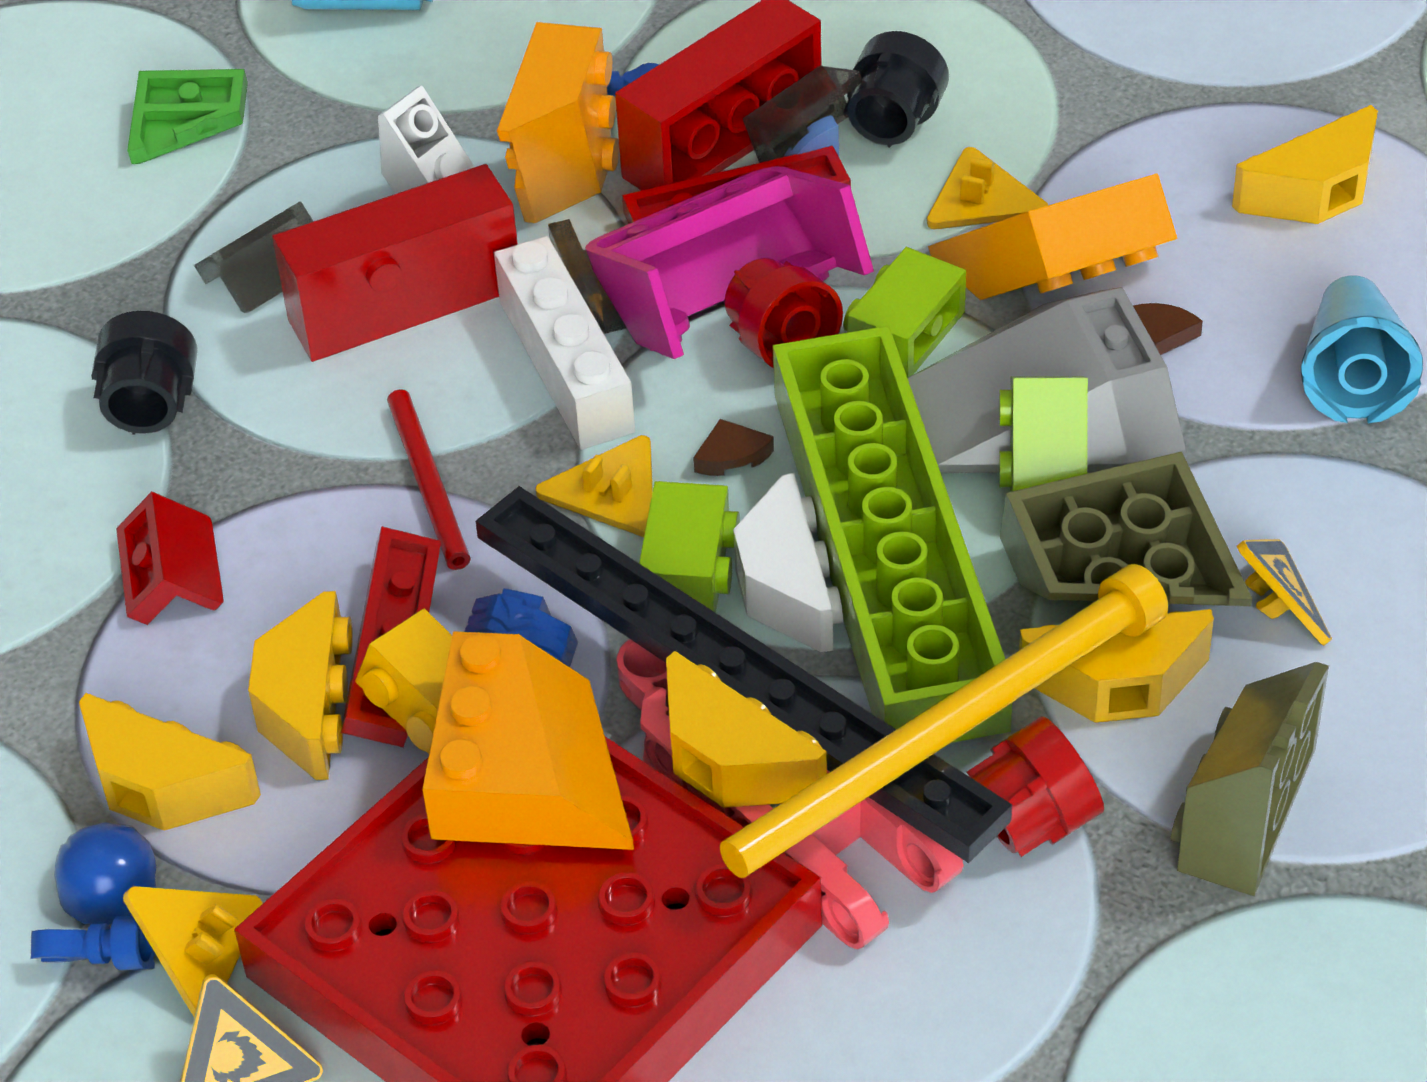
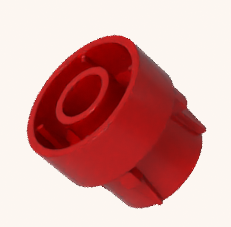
M760 258L734 271L735 275L731 279L725 294L726 312L732 320L729 326L740 334L738 338L740 342L770 367L774 368L773 345L839 334L843 320L841 300L833 288L803 266H793L788 261H785L782 265L774 259Z
M1044 716L1037 718L990 748L993 755L966 772L970 778L1012 804V820L996 837L1010 852H1018L1021 857L1049 840L1050 844H1055L1104 812L1101 794L1085 763L1060 729Z

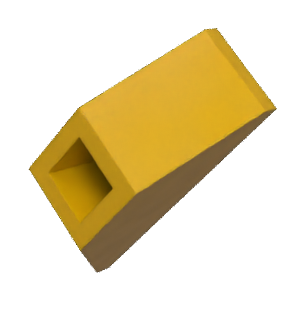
M1369 105L1236 164L1232 207L1238 213L1319 224L1363 203L1378 110Z
M323 591L254 641L248 687L257 731L315 780L329 779L331 753H341L343 743L341 715L335 714L336 703H346L347 669L345 665H341V655L352 653L353 630L351 617H341L336 591Z
M1212 610L1174 611L1167 613L1162 621L1135 637L1127 636L1120 632L1034 689L1095 723L1159 716L1209 661L1214 621ZM1058 625L1020 629L1019 650Z
M676 651L666 658L673 772L675 775L723 808L781 804L827 774L826 750L821 747L813 736L804 731H795L771 715L767 707L759 700L752 697L746 698L727 686L709 667L702 664L696 665Z
M85 693L80 699V709L109 810L165 831L254 805L261 796L252 755L240 746L228 741L217 742L195 734L184 725L175 721L163 722L144 715L121 701L114 700L110 702Z

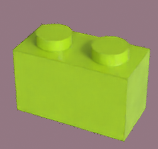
M906 246L890 265L886 264L880 269L874 284L861 299L857 298L850 304L844 317L843 328L848 333L890 326L908 378L914 375L965 313L966 270Z
M1010 376V390H999V426H1010V451H999V487H1010V492L1087 474V377Z
M655 481L639 564L715 613L719 594L730 593L732 557H725L727 548H734L733 529L740 523L739 512L729 511L728 486Z

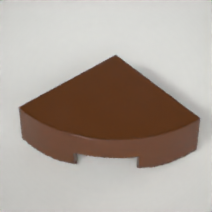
M1160 303L1133 305L1160 355L1198 338L1202 334L1203 321L1185 309Z
M719 419L693 457L694 472L709 476H722L726 469L738 468L750 463L751 467L758 466L774 452V436Z

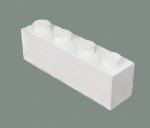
M545 236L494 252L500 303L579 449L583 450L635 433L631 381L549 237Z

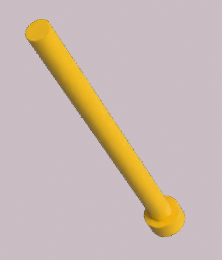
M1129 564L1101 582L1098 589L1099 599L722 841L720 853L726 866L737 877H747L1120 632L1132 637L1144 633L1162 621L1168 613V600L1161 583L1148 569L1137 564Z

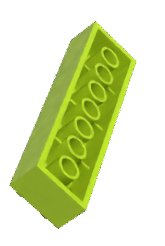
M890 326L773 345L775 399L805 497L811 496L814 504L817 522L816 533L819 541L823 540L826 546L830 579L832 585L837 586L839 591L843 621L871 713L893 728L898 729L1005 660V656ZM1012 703L953 742L1011 732Z

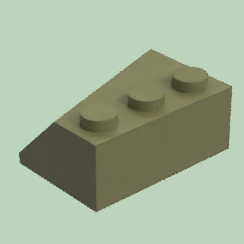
M1182 451L1006 493L999 537L1020 586L1048 600L1097 601L1099 599L1098 589L1102 581L1129 564H1137L1148 569L1158 579L1166 593L1168 604L1251 606L1253 598Z
M1313 662L1246 684L1233 708L1224 707L1216 727L1214 741L1207 753L1202 756L1197 771L1186 788L1185 803L1181 804L1172 827L1171 841L1180 844L1178 872L1255 896L1316 749L1329 665Z

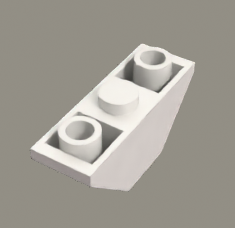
M422 85L413 89L378 116L382 175L395 194L475 167Z
M794 473L782 475L733 529L735 571L748 617L819 652L833 651V624L843 623V612L837 586L826 587L824 578L830 576L825 543L823 540L814 542L811 534L817 532L814 504L811 496L801 497Z

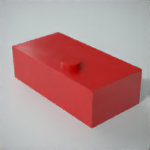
M761 0L615 92L622 178L642 191L721 172L822 106L821 20L789 0Z
M487 164L272 235L287 318L311 362L499 297L494 252L518 245L513 203Z

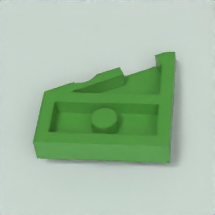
M245 69L139 71L127 149L131 164H141L243 124L248 86Z

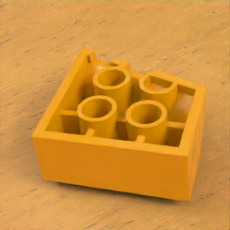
M536 22L497 128L500 141L510 142V149L507 148L505 159L508 169H516L514 189L524 222L537 223L601 193L607 172L615 171L617 168L619 140L618 138H611L610 132L615 121L616 100L615 96L607 95V86L611 80L613 61L612 53L604 51L602 28Z
M1158 173L1034 209L928 246L932 257L965 269L966 288L979 300H983L1037 283L1040 294L1073 284L1070 272L1080 270L1083 280L1116 270L1113 259L1121 256L1123 257L1125 267L1159 257L1156 245L1178 238Z
M453 631L423 784V795L431 839L634 850L631 831L590 681L519 634Z

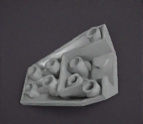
M1123 287L1095 291L1043 304L908 377L940 473H999V451H1010V426H999V390H1010V376H1085L1088 378L1087 473L1181 451L1184 457L1186 454L1167 365Z

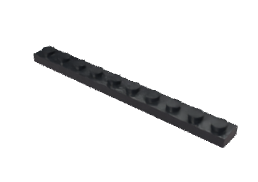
M520 486L475 521L478 539L665 663L666 658L676 651L696 665H705L713 670L724 684L746 698L752 697L759 700L767 707L771 715L795 731H804L813 736L821 747L826 750L827 770L830 772L896 730ZM935 754L869 796V798L967 863H970L1012 820L1011 803Z

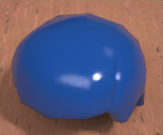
M108 822L92 825L70 835L66 843L60 846L54 870L59 902L67 914L81 923H107L110 925L116 916L132 915L123 901L124 893L133 886L156 888V860L151 843L133 826Z

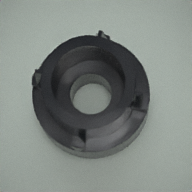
M889 31L874 36L865 45L853 68L850 79L851 85L847 91L848 101L843 113L848 115L855 130L872 142L887 145L890 148L892 145L906 141L911 137L918 124L927 121L935 113L947 88L949 71L943 56L931 43L908 32Z
M153 311L122 313L110 319L102 327L97 340L91 377L92 380H96L94 398L99 399L100 410L111 424L122 430L132 432V435H135V433H153L169 426L175 419L177 412L183 413L185 396H190L192 392L198 351L196 340L187 327L170 316Z

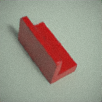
M151 491L116 528L127 617L148 625L176 596L215 611L224 602L211 518Z

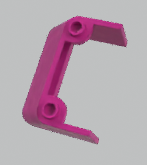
M770 167L751 172L590 241L585 247L594 274L635 343L672 359L684 355L680 342L682 341L681 335L690 328L688 316L724 301L727 287L735 275L734 271L741 269L753 260L770 258L780 262L782 265L785 261H788L793 266H803L822 281L829 277L828 271L836 267L864 276L874 272L850 185L786 167Z

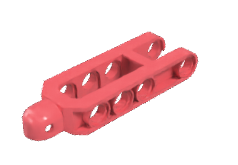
M631 639L627 640L620 647L617 654L618 678L620 688L627 699L641 711L640 727L646 735L643 761L743 827H746L773 808L770 805L723 808L674 774L666 663ZM869 797L783 852L821 877L822 924L843 943L854 949L864 947L884 932L889 925L888 913L886 911L880 913L878 906L869 893L847 874V865L836 856L861 837L915 885L930 893L936 892L959 875L964 867L963 859Z

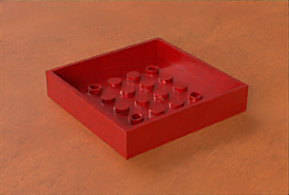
M605 737L631 831L634 850L431 839L423 795V784L428 763L427 758L234 929L245 974L249 980L385 1082H669L822 926L821 877L785 853L780 854L747 877H737L723 861L720 853V844L744 827ZM675 903L685 905V907L677 910L667 908ZM384 929L394 930L388 935H375L377 932ZM541 1038L547 1040L542 1045H527L532 1039Z

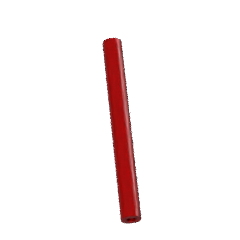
M403 389L395 390L389 394L387 402L437 539L441 541V550L446 564L452 570L463 569L470 563L471 558L408 391Z

